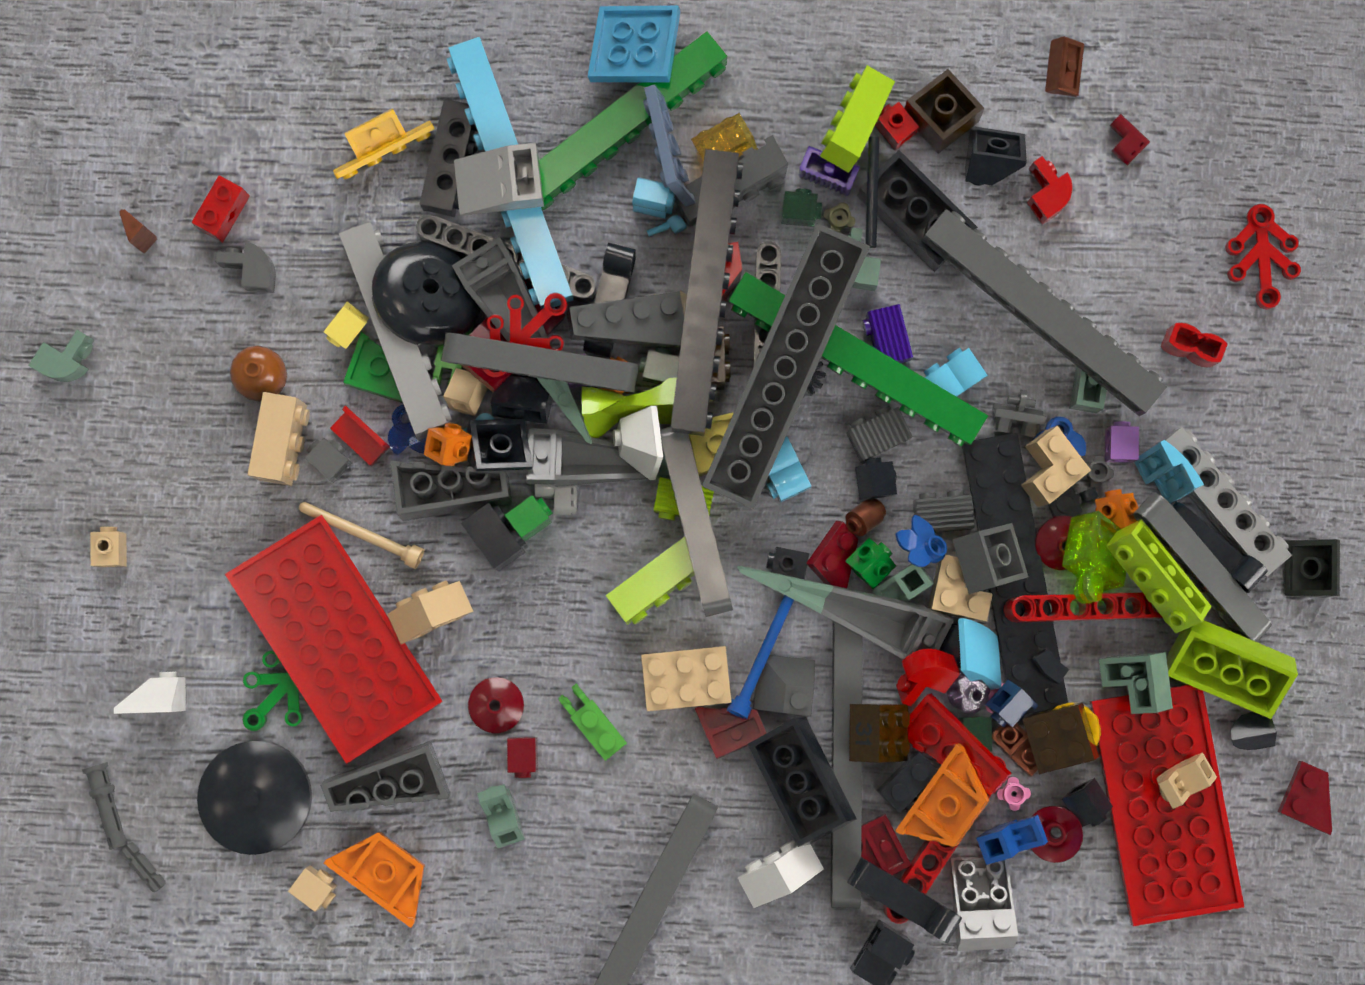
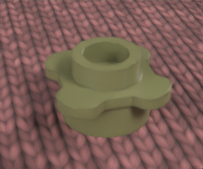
M841 202L832 209L824 211V219L828 220L831 226L830 229L840 233L842 229L846 227L851 228L855 225V218L851 216L847 203ZM837 216H841L842 220H837Z

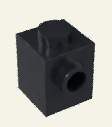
M881 457L865 459L864 465L855 467L859 500L885 498L897 494V475L894 470L893 461L882 462Z
M776 547L774 553L769 552L766 568L771 569V573L805 579L809 553Z
M1095 778L1072 788L1062 798L1068 810L1079 819L1082 827L1091 824L1092 827L1101 824L1107 819L1105 815L1113 807Z

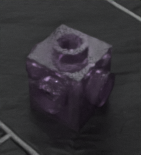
M961 670L958 678L947 690L950 704L966 714L980 711V707L986 706L985 704L989 701L990 688L982 680L970 681Z

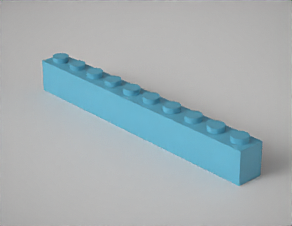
M480 37L448 47L451 57L446 58L451 74H458L460 82L455 85L460 99H467L469 108L464 110L469 124H476L478 133L474 135L479 151L484 149L486 152L504 146L518 145ZM541 207L502 211L501 214L506 228L512 226L515 234L514 237L510 238L515 253L521 252L524 262L520 263L525 279L530 278L534 288L529 289L533 304H540L541 309H543L546 297L554 292L562 294L567 302L573 301L570 287ZM554 298L551 300L550 305L552 308L559 306L561 301Z

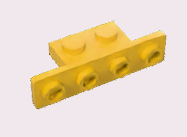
M392 108L344 133L357 158L334 169V175L337 179L341 177L344 180L351 178L358 173V168L366 164L368 167H371L383 160L381 156L389 152L393 155L405 150L407 148L406 144L413 140L420 142L431 136L430 131L435 128L431 121H427L405 132Z

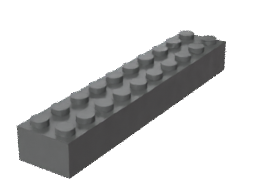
M816 224L702 484L703 487L754 509L870 248L869 245L821 224Z

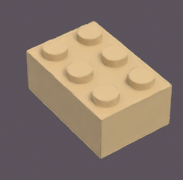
M263 392L248 476L259 481L292 486L293 480H297L300 468L299 464H296L298 453H302L305 438L302 437L303 426H307L310 416V410L307 409V405L297 397Z
M726 646L641 655L647 711L732 703Z

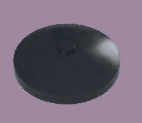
M267 741L242 742L223 750L205 769L197 792L199 815L210 836L223 847L233 852L247 855L268 853L290 842L306 823L312 803L310 779L302 763L289 750Z

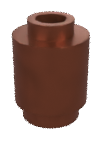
M875 498L864 500L846 514L847 529L857 536H864L883 521L886 515L884 505Z

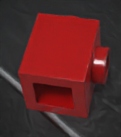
M900 102L894 106L886 105L875 124V127L894 150L915 136L919 129L918 124Z

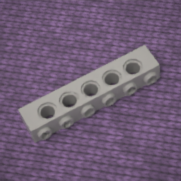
M1181 427L1164 439L1180 453L1187 452L1191 456V465L1198 475L1205 473L1209 477V485L1207 487L1202 485L1189 493V498L1232 547L1243 556L1250 555L1256 558L1267 568L1268 572L1264 577L1269 576L1292 556L1287 550L1289 546L1286 541L1280 536L1273 534L1269 529L1271 526L1267 519L1255 513L1251 508L1252 503L1249 498L1243 493L1239 494L1232 486L1234 482L1231 477L1225 472L1218 470L1214 465L1216 463L1215 459L1210 453L1200 449L1196 444L1197 439L1191 431L1184 430ZM1219 494H1223L1227 498L1228 504L1226 508L1219 506L1217 502ZM1238 515L1242 516L1246 521V526L1243 530L1236 525ZM1257 536L1264 542L1262 551L1257 550L1254 545V540Z

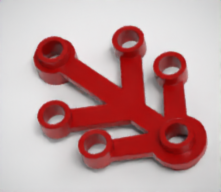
M1257 204L1250 208L1247 213L1246 219L1248 224L1235 238L1230 239L1226 243L1225 249L1229 255H1238L1243 251L1244 243L1255 232L1256 244L1238 264L1228 270L1227 276L1232 282L1241 281L1245 278L1246 271L1258 259L1260 291L1256 294V303L1260 308L1269 310L1277 306L1281 299L1279 290L1272 286L1270 259L1282 269L1283 277L1288 280L1299 276L1301 267L1298 263L1291 262L1269 242L1268 232L1280 241V249L1285 253H1290L1297 249L1299 241L1296 236L1289 235L1274 222L1275 215L1269 206ZM1256 214L1263 216V223L1256 220ZM1286 240H1291V241H1292V243H1293V247H1292V248H1288V247L1286 246V244H1285V241H1286ZM1232 242L1238 244V251H1234L1231 248ZM1288 266L1295 269L1294 275L1288 273ZM1234 269H1238L1241 272L1240 278L1233 275ZM1268 295L1270 303H1265L1262 300V296Z
M557 292L549 294L544 302L545 307L522 329L521 310L524 306V299L517 294L511 295L508 298L510 343L557 351L563 349L564 341L559 335H552L549 338H530L552 315L559 316L565 312L567 301L562 294ZM518 298L521 301V306L513 308L510 305L511 299ZM554 298L561 301V306L558 309H554L550 305L551 300ZM493 314L488 318L487 327L490 329V339L501 341L500 330L504 326V319L498 314ZM498 318L501 321V326L493 328L490 325V320ZM554 338L559 339L561 342V346L557 349L550 346V341ZM483 369L491 377H500L506 373Z

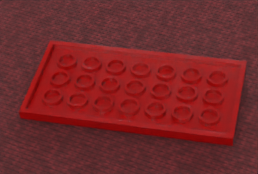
M323 515L313 519L225 574L346 764L443 702L405 643L400 644L389 617Z
M1191 685L1170 687L1173 709L1158 713L1131 714L1129 695L1089 701L1091 711L1097 715L1101 728V736L1097 745L1107 798L1113 806L1110 809V815L1132 926L1245 907L1204 691ZM1203 752L1217 778L1210 787L1191 794L1183 805L1173 809L1170 803L1162 797L1156 778L1178 763Z

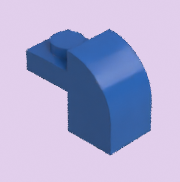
M1038 815L1001 824L987 830L976 838L986 865L1010 859L1018 852L1042 846L1048 842Z

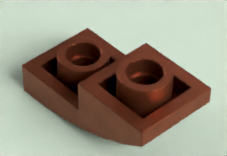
M1017 723L1013 727L1008 724L1004 727L999 726L990 735V738L1030 777L1038 771L1027 732Z

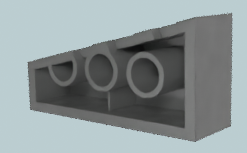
M680 291L569 307L566 312L571 340L610 342L654 348L662 347L680 350L684 313Z

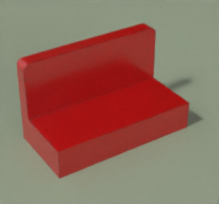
M345 405L342 409L345 413L330 429L372 467L391 446Z

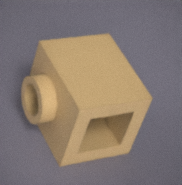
M456 368L443 397L450 410L475 416L487 391V387L467 370Z
M100 527V532H90L91 566L127 567L126 533L117 531V527Z
M310 865L303 870L288 892L316 912L321 907L326 909L336 896L333 891L337 885L332 882L334 878L323 869L317 871Z

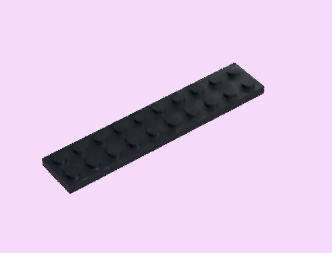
M1018 433L976 439L971 445L964 443L962 449L977 530L982 531L1012 523L1028 573L1027 578L989 588V593H992L991 605L1005 680H1010L1022 688L1038 705L1035 710L1030 707L1025 714L1052 710L1058 705L1068 703L1064 678L1059 684L1054 683L1040 672L1032 658L1049 648L1055 658L1061 663L1053 622L1016 623L1008 620L1004 614V605L1010 598L1024 595H1048L1041 556L1037 554L1035 548L1037 534L1030 497L1021 486L1026 482ZM1045 601L1043 612L1049 616L1051 614L1050 603ZM1017 602L1015 611L1019 616H1023L1025 608L1022 603Z

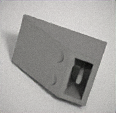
M536 143L504 146L454 160L460 216L544 207Z
M983 856L950 858L953 911L962 917L955 930L957 951L1014 948L1018 938L1007 859L986 865Z

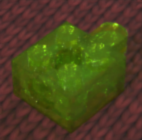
M1099 511L1072 517L1069 526L1062 566L1077 577L1074 595L1081 604L1101 601L1103 591L1124 587L1127 572L1106 547L1115 533L1121 529Z

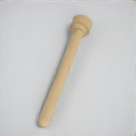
M302 502L299 505L300 512L313 518L323 515L329 525L400 556L401 560L405 561L404 564L413 569H416L422 560L425 549L417 545H407L405 547L307 502Z

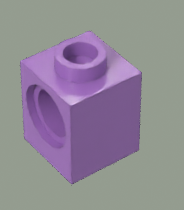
M1127 421L1113 422V426L1105 429V462L1133 463L1139 460V427L1130 426V422Z

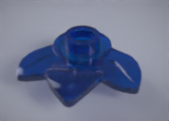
M404 404L398 406L392 414L393 426L388 432V442L394 454L399 455L409 446L412 450L424 454L426 438L417 441L411 423H403L401 420L402 416L407 414Z

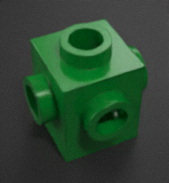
M870 538L845 561L857 577L872 589L896 567V564L890 558L893 554L891 550L882 542L877 545Z

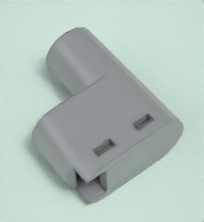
M535 484V497H554V515L577 514V485L555 487V484Z

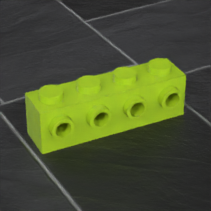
M868 65L861 75L857 72L855 73L848 86L852 91L845 93L839 104L843 109L842 111L837 110L830 123L834 128L833 130L828 129L821 141L824 149L820 157L846 172H850L861 156L893 88L894 80Z
M1140 519L1117 531L1106 547L1173 631L1178 633L1201 623L1212 606L1146 523Z
M686 538L680 539L606 595L627 625L631 622L636 625L648 616L646 613L648 609L654 605L659 608L670 599L668 594L676 588L681 591L693 582L691 577L695 574Z

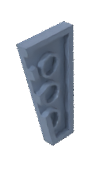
M655 84L644 88L647 99L643 102L645 110L652 120V123L649 124L651 135L656 140L658 146L654 148L658 162L662 164L663 171L660 172L661 181L665 188L669 187L685 207L696 203L694 195L686 189L684 184L689 181L686 170L683 169L681 161L676 157L681 155V151L674 135L669 133L674 128L665 98Z

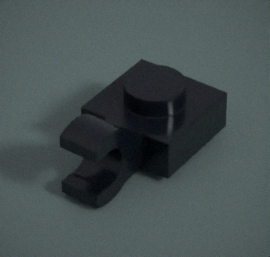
M1071 487L1052 503L1048 504L1053 517L1060 515L1073 517L1083 513L1081 504L1096 499L1099 496L1095 487L1075 494L1073 487Z

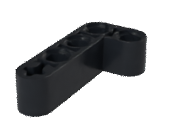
M608 242L595 303L626 299L636 261V249ZM584 341L583 351L610 358L614 343Z
M1175 502L1173 508L1246 593H1250L1268 572L1267 568L1256 558L1240 554L1189 508L1180 502Z
M862 857L847 881L854 888L921 926L927 932L947 944L962 920V917L956 912Z

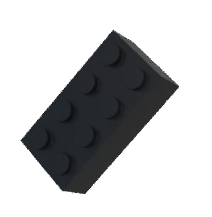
M898 150L879 169L877 216L935 272L946 260L922 242V239L946 209L950 212L955 211L965 219L964 224L974 230L978 227ZM867 181L860 187L857 197L866 205Z
M806 717L793 718L748 743L798 847L810 845L857 820Z

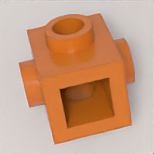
M446 423L443 427L428 428L424 455L445 466H454L455 463L465 462L468 459L472 435L463 431L460 425Z
M1117 489L1105 492L1104 498L1095 499V513L1099 520L1101 532L1120 530L1137 521L1133 514L1138 509V504L1134 499L1133 493L1122 494V490Z

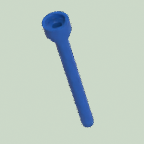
M784 595L740 695H736L735 699H731L732 703L728 705L727 711L742 719L748 718L752 709L750 707L751 701L749 700L794 599Z

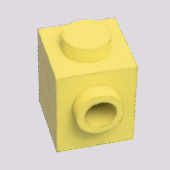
M346 302L328 324L324 333L327 334L326 338L336 347L342 346L346 349L365 326L369 318L349 302Z

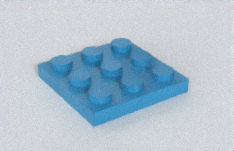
M600 6L588 71L589 81L670 82L681 13L679 6Z

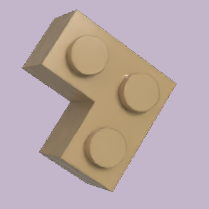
M1055 426L1045 430L1025 446L1042 469L1021 486L1036 506L1041 507L1052 503L1089 473L1091 469L1060 428Z
M945 555L944 559L938 562L936 566L928 608L947 615L986 622L992 593L979 591L969 594L968 589L965 588L966 584L958 557Z
M447 580L434 585L432 587L433 591L428 592L427 588L411 594V597L396 603L397 608L387 615L400 644L422 637L438 627L457 621L473 612L460 581L448 584Z

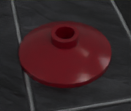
M1066 515L1055 516L1047 520L1040 527L1035 538L1036 552L1041 556L1042 563L1055 570H1068L1077 566L1085 558L1090 544L1086 527L1076 518ZM1068 540L1069 547L1062 549V543Z
M492 677L481 681L472 690L468 701V710L472 721L480 729L489 733H502L512 729L521 719L524 711V699L521 691L513 682L501 677ZM493 700L500 702V708L497 711H493L490 708V703Z
M1047 806L1035 812L1032 816H1039L1048 842L1045 845L1031 848V850L1039 858L1053 863L1065 862L1074 857L1083 843V828L1076 815L1060 806ZM1051 829H1060L1061 836L1054 837L1051 833Z

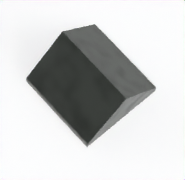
M1286 540L1289 546L1287 550L1292 556L1285 561V596L1324 598L1340 596V540Z

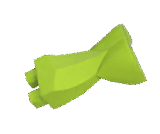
M668 378L655 388L629 396L582 386V416H584V423L590 437L599 438L621 418L649 406H657L659 424H671L677 378Z

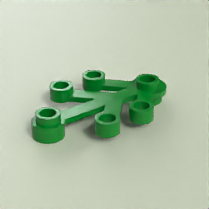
M273 650L267 651L262 657L263 664L269 668L276 667L281 663ZM269 654H274L276 656V662L274 664H269L267 662V656ZM251 671L244 675L243 683L250 689L256 688L259 685L279 684L257 708H251L244 713L242 721L248 730L257 731L263 728L267 721L266 715L286 693L288 712L285 714V722L289 726H297L302 722L303 715L300 711L299 690L288 672L259 674L258 672ZM249 675L256 676L257 683L255 685L248 683ZM292 712L297 713L299 716V720L296 723H292L289 720V715ZM252 714L256 715L259 719L256 725H252L249 722V717Z

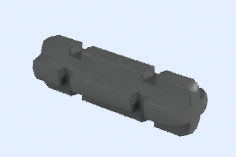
M133 842L128 843L121 849V855L125 860H130V866L143 881L146 880L148 882L146 884L152 892H157L166 884V881L160 874L157 875L155 873L157 870L143 853H139L140 849Z

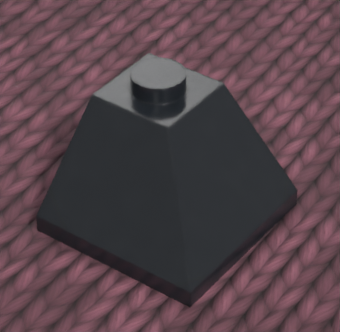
M976 126L970 129L965 163V182H970L977 186H993L1026 166L1025 134Z
M525 419L469 421L466 432L471 434L472 438L468 462L475 471L532 469Z

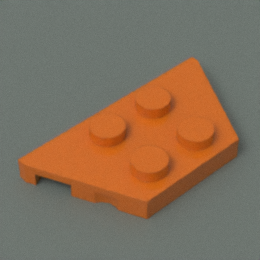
M961 744L955 745L895 830L898 834L912 835L927 841L933 840L944 845L957 846L990 801Z
M381 832L325 860L323 864L407 926L413 927L416 920L425 864Z

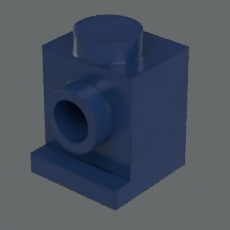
M1007 680L985 704L993 712L990 717L1001 727H1004L1006 724L1013 727L1024 717L1030 707L1034 710L1038 707L1022 688L1010 680Z

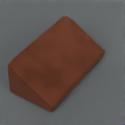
M1065 36L1051 41L1045 92L1074 97L1079 96L1084 43Z
M121 209L119 213L128 241L142 253H145L155 243L157 236L129 212Z

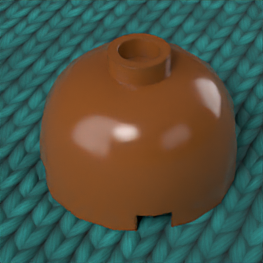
M263 346L246 347L238 352L232 360L230 367L231 382L237 392L249 400L258 402L262 401L263 392L279 394L286 384L288 375L281 356L272 349Z

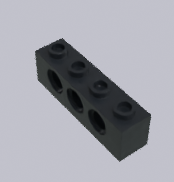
M444 98L419 203L423 211L455 217L456 210H459L454 163H446L445 159L449 154L453 153L459 155V158L474 155L476 141H473L474 132L478 130L476 124H469L464 109L469 108L468 103ZM456 128L465 129V133L461 137H453L451 135L452 131ZM444 180L453 181L452 187L448 190H441L439 185Z

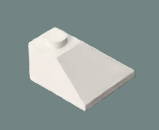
M649 406L621 418L617 429L613 430V444L618 446L619 456L649 480L656 479L663 459L657 406Z
M159 672V678L148 679L115 706L114 714L186 711L185 677H177V672Z

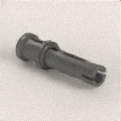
M108 762L82 769V772L87 775L91 788L89 795L92 799L95 798L109 850L128 843L112 794L115 792V786L110 783L106 769Z

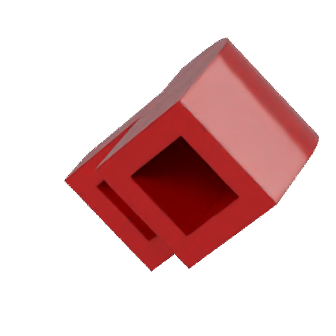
M1041 156L1032 163L1029 170L1043 189L1031 196L1027 204L1043 225L1059 214L1071 198L1073 188L1068 172L1058 178L1056 175L1057 170L1052 162L1046 161Z
M922 649L911 653L902 661L905 674L900 676L896 687L902 704L912 706L926 687L945 694L960 675V671L953 655L937 649Z

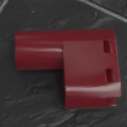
M1122 114L1110 124V127L1123 138L1111 152L1128 166L1150 141Z

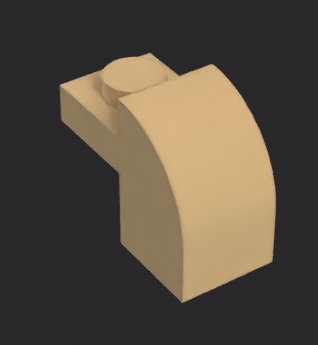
M1202 752L1171 767L1156 779L1160 786L1162 797L1174 809L1183 805L1191 794L1210 787L1217 776Z

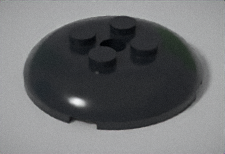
M433 242L408 243L389 252L379 263L372 279V302L382 323L393 334L415 345L421 343L435 345V347L443 346L446 333L465 335L475 324L481 308L464 288L452 267L453 264L463 259V257L457 252ZM423 288H433L434 294H429L425 292Z

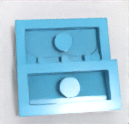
M1165 440L1141 454L1139 460L1134 462L1145 484L1155 481L1161 495L1170 504L1204 485L1189 461Z
M966 618L958 619L961 671L970 681L982 680L990 690L1001 688L998 636L980 623Z

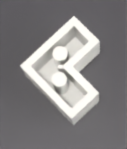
M792 840L780 847L781 853L776 851L765 857L763 863L760 859H757L745 866L746 872L739 876L738 880L753 908L791 894L824 870L811 844L798 847L795 840Z

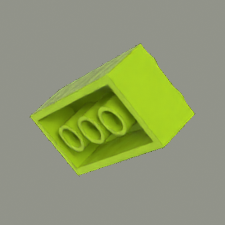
M1205 620L1181 631L1166 657L1169 677L1272 719L1298 676L1294 657Z

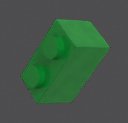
M532 495L505 514V516L519 536L526 542L552 523L549 516L553 513L542 498L536 500Z

